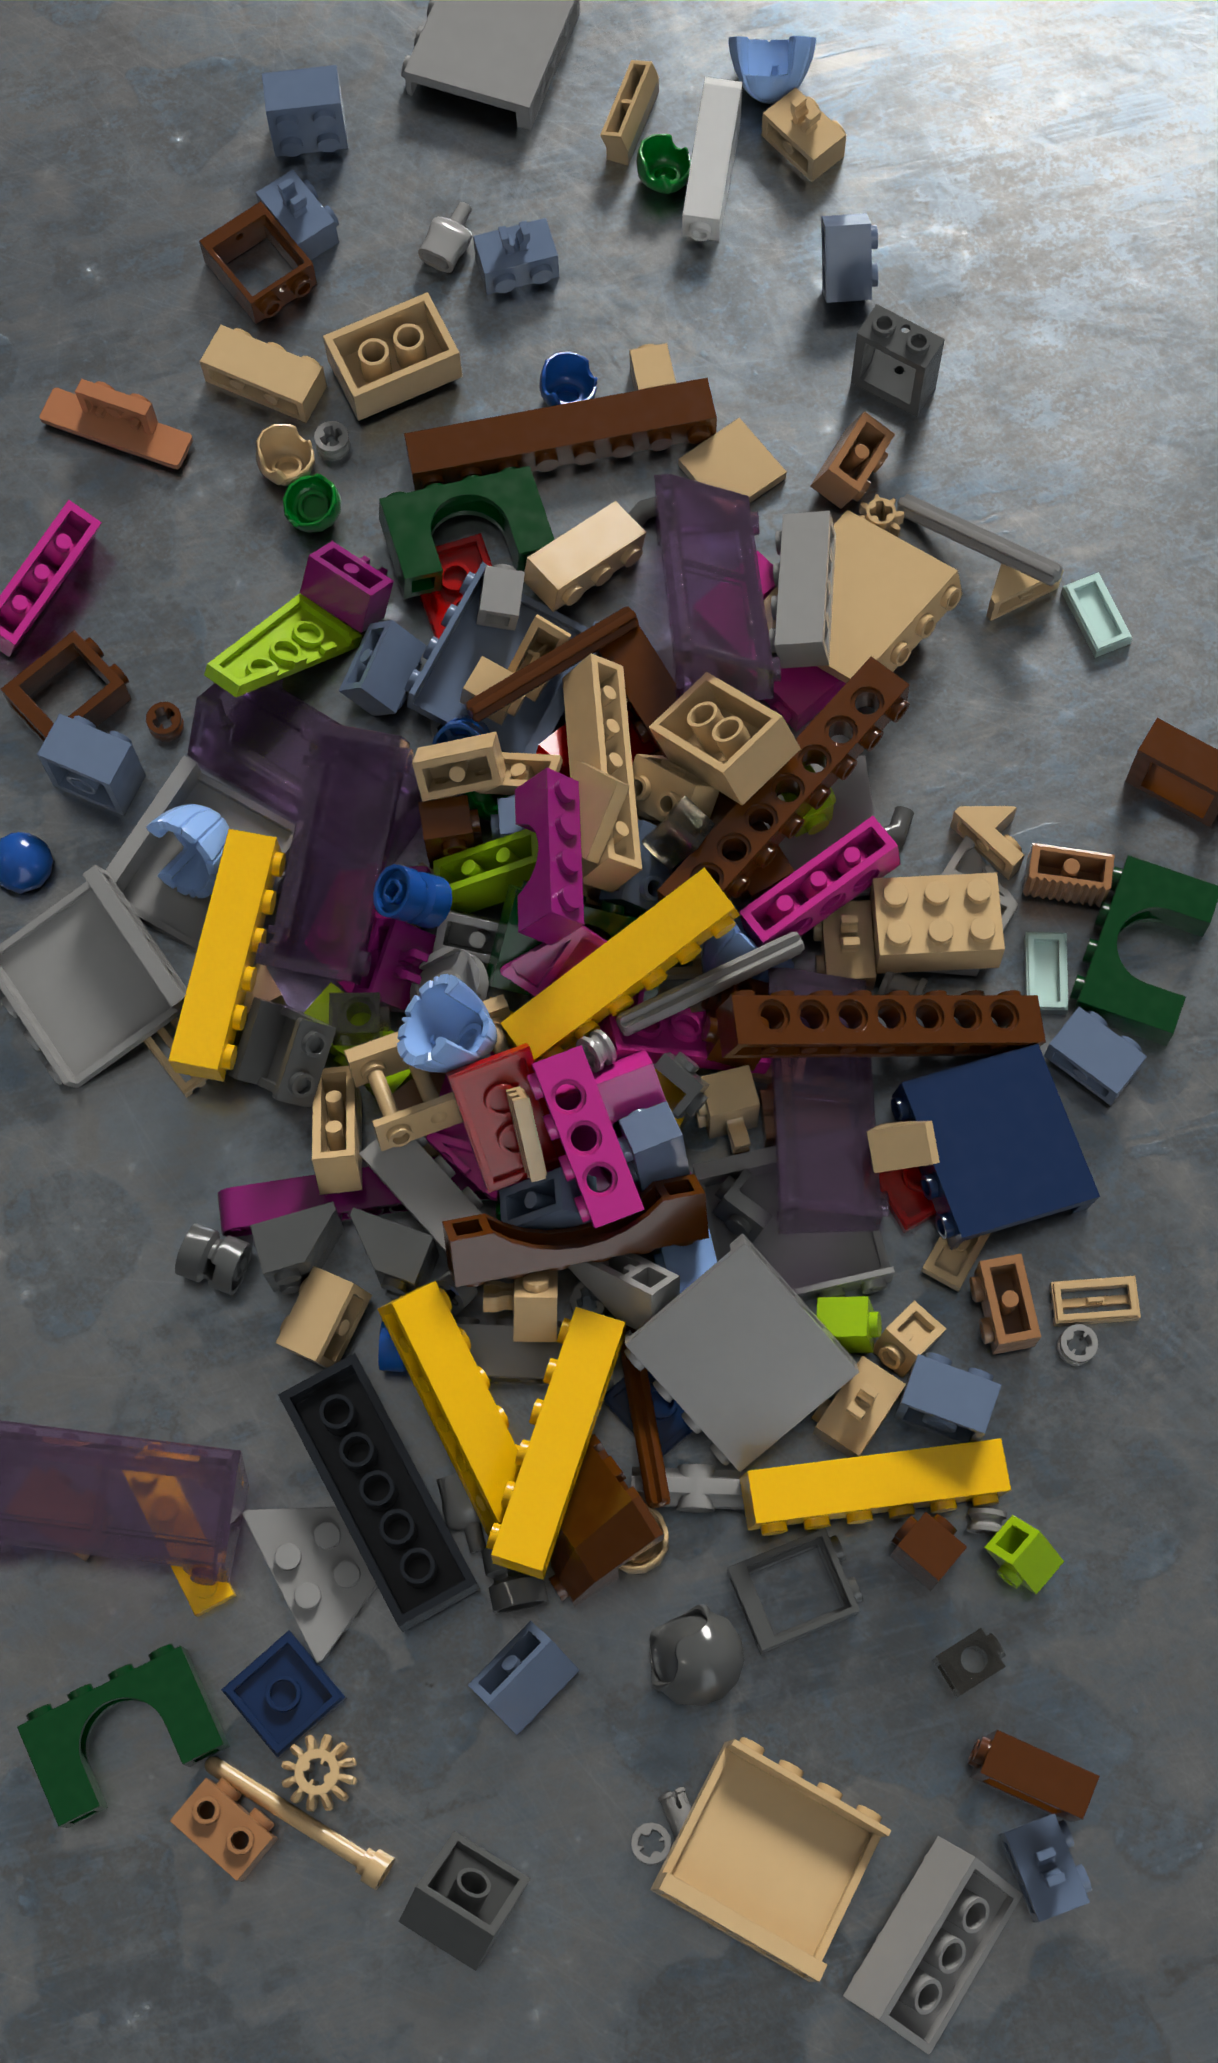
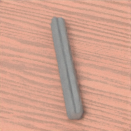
M910 494L900 497L897 502L898 507L896 511L904 512V518L1049 586H1053L1061 579L1063 567L1053 560Z
M792 931L619 1013L616 1018L617 1026L624 1036H630L733 985H737L800 955L805 949L804 943L799 934Z

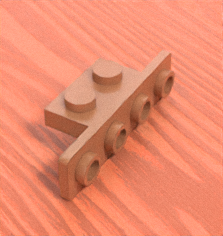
M81 379L75 390L76 394L60 388H54L39 416L44 424L173 469L181 467L193 442L190 433L158 423L153 405L145 397L135 393L128 395L116 391L113 387L101 381L93 383Z

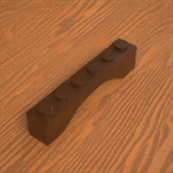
M695 1174L653 1181L639 1194L645 1210L598 1228H594L591 1222L571 1228L552 1230L523 1228L502 1222L485 1213L442 1221L448 1268L455 1287H476L484 1284L486 1281L506 1277L517 1279L526 1276L528 1273L548 1269L555 1271L563 1270L570 1265L589 1261L605 1262L615 1256L630 1253L646 1254L656 1248L671 1245L688 1246L697 1240L709 1238L705 1191Z

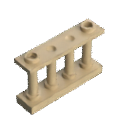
M504 994L482 1001L497 1029V1042L493 1048L494 1053L498 1054L511 1049L505 1036L507 1032L500 1024L510 1016L509 1006ZM398 1031L344 1050L356 1088L370 1083L382 1113V1118L372 1121L381 1151L393 1147H402L412 1140L463 1122L453 1092L439 1097L430 1073L406 1064L403 1058L400 1057L397 1049V1043L400 1041L397 1039ZM410 1069L423 1103L399 1111L385 1077Z

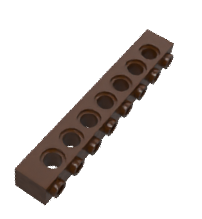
M871 656L798 735L796 741L801 750L745 804L740 805L736 803L657 890L658 902L704 867L728 899L732 896L734 898L741 896L751 882L750 876L759 866L764 869L774 859L778 852L776 846L785 837L791 839L799 832L805 821L803 817L812 807L817 810L826 802L831 793L830 787L838 779L843 781L853 772L858 762L856 760L865 749L870 752L875 748L884 734L882 730L890 721L896 723L903 717L910 705L908 702L910 684ZM868 706L873 708L876 712L872 714H862L857 709L860 707ZM836 735H844L850 740L846 743H836L831 738ZM809 764H818L824 769L813 773L807 771L804 767ZM782 793H792L797 796V799L785 802L780 800L778 796ZM756 822H765L771 828L766 831H756L751 825ZM730 851H738L744 857L739 861H730L724 855Z
M742 990L730 994V997L716 1009L722 1058L995 1056L1037 1043L1040 1047L1046 1043L1038 995H1021V991L1018 990L1005 991L998 995H985L984 991L981 990L968 991L961 995H947V992L944 990L930 991L923 995H910L909 991L906 990L892 991L885 995H872L871 991L868 990L854 991L847 995H833V992L830 990L815 991L809 995H795L794 991L791 990L776 991L770 995H755V992L752 990ZM761 1017L768 1020L771 1029L763 1024ZM800 1017H803L807 1020V1022L810 1025V1028L806 1027L802 1023ZM839 1017L847 1022L849 1028L841 1023ZM878 1017L885 1022L886 1027L879 1022ZM916 1017L922 1021L924 1027L918 1023ZM954 1017L960 1022L961 1026L956 1023ZM992 1018L995 1019L998 1026L993 1022Z

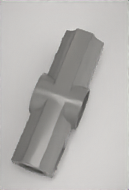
M681 1464L677 1468H665L671 1500L670 1504L665 1507H676L677 1511L691 1513L714 1512L715 1509L744 1510L739 1478L747 1471L716 1470L715 1466L707 1464ZM632 1466L631 1487L634 1486L644 1503H646L640 1466Z

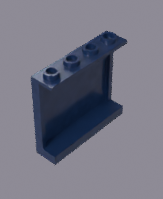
M1038 1043L901 1082L891 1096V1110L897 1122L932 1121L940 1163L919 1166L922 1174L920 1183L925 1197L928 1200H932L937 1213L935 1218L937 1230L943 1239H947L951 1250L957 1249L965 1240L1071 1209L1072 1214L1086 1210L1100 1197Z

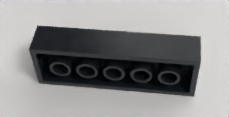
M355 1353L278 1394L402 1632L480 1590Z

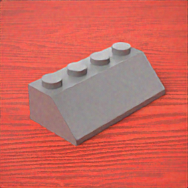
M938 1836L929 1852L925 1855L922 1864L907 1889L901 1895L897 1906L882 1931L878 1934L875 1943L860 1968L853 1976L843 1997L930 2055L1023 1894L975 1856Z

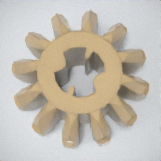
M324 1734L319 1749L312 1735L305 1737L307 1752L293 1744L290 1747V1751L299 1758L297 1763L283 1761L281 1765L287 1771H294V1776L282 1780L283 1788L299 1786L292 1794L290 1800L294 1804H298L308 1794L306 1810L314 1812L317 1808L319 1797H321L322 1805L326 1811L333 1810L334 1803L331 1794L334 1793L338 1799L345 1802L348 1800L349 1795L340 1788L342 1782L349 1785H356L357 1783L356 1777L344 1774V1770L357 1765L356 1759L346 1758L340 1761L339 1759L346 1753L348 1746L341 1742L331 1751L333 1740L329 1734ZM317 1761H321L320 1764L325 1767L328 1765L330 1767V1772L324 1775V1783L322 1785H318L319 1782L311 1779V1781L309 1779V1773L315 1771L314 1763Z

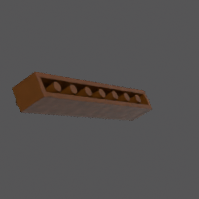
M702 378L404 433L414 489L416 491L435 483L444 485L462 481L464 478L472 475L485 476L499 473L508 467L522 468L530 466L531 471L548 472L563 465L574 463L586 465L594 462L596 459L612 456L624 458L634 452L650 449L661 451L669 448L671 445L688 442L699 444L716 434L717 416L708 378Z
M638 625L637 628L598 650L597 653L599 657L623 666L627 712L631 710L636 718V721L632 723L643 744L650 741L653 745L655 752L651 755H660L667 758L649 726L683 694ZM719 791L705 833L698 832L702 838L707 836L737 802ZM756 822L751 825L756 831L768 830L764 822ZM779 845L776 846L778 852L771 863L764 869L759 866L752 873L749 886L738 897L741 902L748 899L752 903L795 872ZM730 851L724 857L730 861H739L744 855L738 851Z

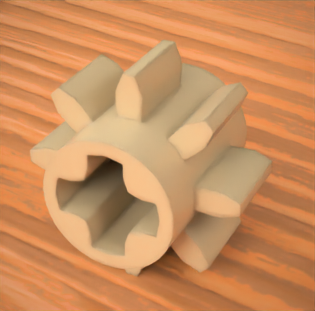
M875 494L874 500L869 504L865 502L860 503V517L899 538L901 529L899 525L903 523L904 512L896 511V499L888 500L880 498L878 494Z

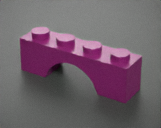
M546 767L515 789L516 825L535 832L538 840V856L535 868L528 883L518 895V933L552 946L584 926L579 781Z

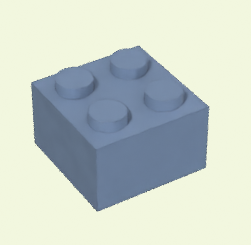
M337 65L262 73L265 110L275 157H294L304 153L334 152L339 149L348 148L345 112Z
M59 713L37 753L53 786L121 815H125L146 776L132 741L128 737L117 731H110L108 734L98 730L92 722L81 716H74L72 719Z
M928 1352L926 1356L918 1354L910 1370L894 1418L961 1443L980 1441L986 1432L1002 1384L994 1382V1376L986 1371L969 1368L967 1372L951 1366L952 1361L940 1354Z

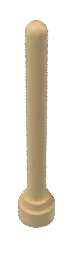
M212 1756L206 1760L205 1770L218 1780L221 1778L225 1779L242 1795L356 1867L355 1872L361 1875V1882L374 1890H377L384 1882L394 1864V1857L381 1849L375 1852L369 1848L365 1851L220 1758Z

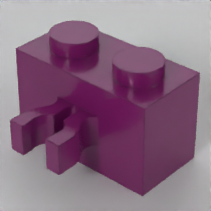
M331 541L308 556L300 593L345 622L348 626L362 633L368 629L369 624L377 623L385 617L394 580L387 576L388 570L384 567H380L377 570L369 565L371 559L364 555L358 558Z
M377 918L351 996L391 1012L405 1013L410 1003L412 983L420 985L422 979L420 974L423 970L419 969V966L422 962H427L429 955L434 952L436 935L403 921L391 918Z

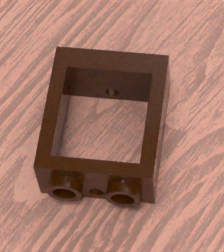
M261 201L199 241L207 266L255 324L265 318L273 317L283 306L295 298L305 296L311 291L312 287L317 285L312 261ZM267 238L293 270L252 296L226 264Z
M75 630L1 688L8 705L43 742L54 723L29 696L78 656H81L107 685L68 717L73 719L74 716H81L92 722L97 728L131 700L126 687L129 680L124 672L116 664L109 667L102 659L104 653L90 637L84 640Z
M1157 718L1139 747L1125 782L1211 827L1218 815V749Z
M999 1730L976 1740L967 1763L974 1767L971 1778L1050 1814L1055 1813L1057 1817L1068 1822L1084 1819L1100 1777Z

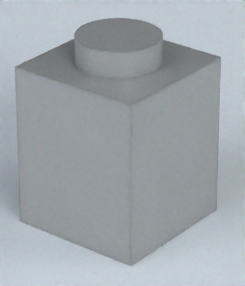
M507 564L485 566L476 625L515 631L520 612L524 571H517L513 566Z

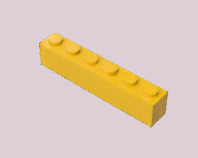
M234 829L228 830L168 1059L175 1073L224 1082L227 1069L232 1070L234 1068L237 1057V1046L233 1045L237 1030H243L247 1018V1007L243 1006L247 991L252 992L255 987L257 968L253 967L256 953H262L267 938V930L263 929L266 914H273L276 904V891H273L276 877H282L286 864V854L282 853L277 837Z
M704 867L500 1024L516 1046L525 1043L530 1046L535 1062L564 1052V1049L583 1036L589 1037L590 1032L600 1029L598 1023L608 1015L618 1016L619 1013L627 1010L634 1003L632 997L646 988L649 991L660 985L668 977L666 971L680 962L681 965H684L693 960L702 951L700 945L712 936L718 939L727 934L736 925L734 919L740 916V914Z
M434 1281L385 1304L377 1310L489 1537L494 1522L502 1524L507 1509L501 1506L506 1485L509 1480L513 1482L517 1480L521 1466L515 1465L520 1446L515 1444L508 1430L509 1420L506 1413L499 1405H496L489 1391L490 1381L487 1374L480 1366H477L470 1352L471 1342L467 1333L461 1327H458L451 1313L452 1303L448 1294L442 1288H439L437 1282Z
M575 1307L572 1319L564 1318L557 1338V1343L563 1344L558 1360L550 1358L543 1379V1383L549 1384L544 1400L537 1398L531 1412L529 1423L535 1425L530 1441L522 1440L516 1456L515 1465L521 1466L516 1482L509 1480L504 1490L501 1506L507 1509L502 1524L494 1522L488 1537L486 1548L492 1550L493 1564L544 1580L625 1338L626 1322L579 1307Z
M1001 1438L749 1470L739 1478L748 1530L761 1529L762 1536L788 1532L787 1525L801 1523L804 1524L805 1530L826 1528L831 1526L830 1520L846 1518L849 1525L872 1521V1514L888 1512L889 1519L905 1518L915 1515V1508L930 1507L931 1513L949 1512L957 1509V1503L972 1501L973 1508L988 1507L999 1504L998 1498L1011 1491Z

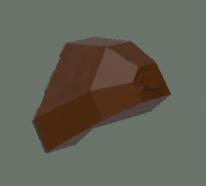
M595 1434L591 1436L551 1556V1568L555 1575L548 1578L560 1600L563 1601L569 1597L574 1607L618 1580L619 1567L664 1540V1533L634 1486L628 1488L624 1481L626 1479L624 1473L611 1455L607 1454Z

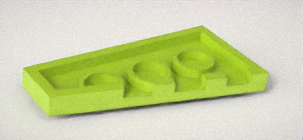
M299 593L207 663L204 676L234 697H239L358 648L362 635Z

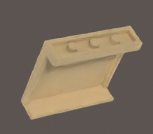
M847 510L834 524L836 548L829 665L817 666L844 683H847L871 656L892 672L898 666H902L908 660L911 651L923 638L931 635L936 623L947 611H951L957 606L963 595L958 570ZM778 587L747 618L754 641L765 648L769 646V630L776 628V620H773L771 612V598L774 595H778Z
M741 1737L739 1741L733 1739L724 1742L650 1890L804 1980L820 1982L827 1967V1964L822 1962L880 1838L889 1836L891 1829L880 1824L882 1817L875 1811L862 1805H858L855 1809L842 1802L843 1794L837 1789L822 1782L815 1786L803 1779V1770L785 1760H780L777 1764L763 1756L765 1749L756 1742L745 1737Z

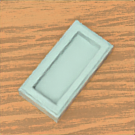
M1099 572L1063 586L1061 593L1095 658L1131 644L1132 636Z
M1025 932V995H1038L1041 1014L1066 1015L1068 1012L1067 933Z

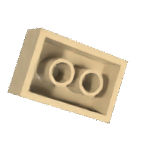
M428 292L323 336L328 362L358 421L463 377L460 352Z
M708 672L698 679L649 726V729L670 761L740 805L745 804L801 750L782 715Z
M997 872L873 878L869 900L871 901L876 974L1000 967L1005 951Z

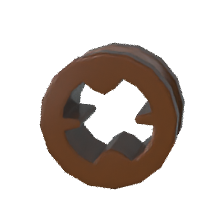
M170 702L156 703L146 714V723L150 733L158 741L171 742L176 740L184 730V721L179 708ZM164 715L172 723L166 729H164L162 724L160 725L158 720Z

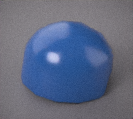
M570 351L559 352L545 360L540 374L539 388L542 398L550 407L594 399L598 379L592 375L587 358Z
M25 832L10 833L1 838L0 887L12 890L18 894L40 888L51 876L53 865L52 854L47 843L41 838Z

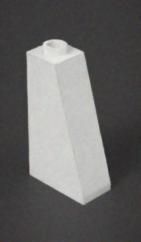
M705 77L682 214V236L691 237L697 241H719L740 132L742 82Z

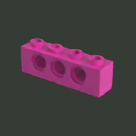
M70 500L66 502L0 595V651L8 657L15 651L86 551L102 523Z
M871 816L740 910L739 914L744 931L757 947L763 946L792 931L797 932L801 937L872 885L873 878H882L901 865L897 843L876 818Z
M582 1045L531 1064L534 1073L527 1075L535 1099L544 1097L550 1114L542 1117L551 1141L558 1138L561 1141L565 1155L558 1157L567 1182L575 1179L581 1196L575 1197L574 1201L582 1222L591 1220L593 1227L598 1228L645 1210ZM562 1085H572L580 1093V1102L572 1110H564L556 1103L555 1094ZM580 1125L589 1126L596 1136L595 1144L587 1151L577 1150L571 1142L573 1130ZM597 1166L605 1167L611 1175L609 1187L601 1192L591 1190L587 1184L588 1172Z

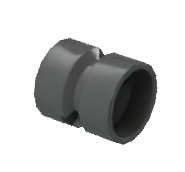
M195 1223L188 1230L181 1244L176 1259L175 1273L198 1283L205 1278L208 1281L209 1287L233 1295L239 1288L247 1271L252 1254V1244L232 1236H227L222 1240L218 1231Z
M486 1548L481 1551L485 1574L494 1580V1583L488 1588L493 1613L523 1610L549 1601L544 1580L519 1572L520 1575L508 1577V1570L510 1569L493 1564L491 1549Z

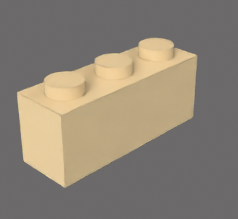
M220 325L200 360L206 382L305 423L309 420L327 387L323 366L315 359L308 356L299 357L289 353L282 346L274 342L265 343L257 340L248 332L239 328L233 330Z
M614 501L527 557L524 582L552 612L565 604L570 606L577 602L583 593L592 586H601L606 583L613 573L621 567H630L635 564L643 554L642 547L646 531L617 501Z
M349 1066L324 1068L313 1100L312 1162L319 1193L323 1195L362 1190V1158L359 1154L362 1151V1098L359 1087L356 1088Z

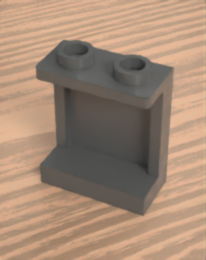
M254 997L237 1048L236 1062L234 1068L230 1070L229 1076L237 1080L257 1084L271 1091L273 1098L278 1101L311 1108L337 1028L290 1006Z

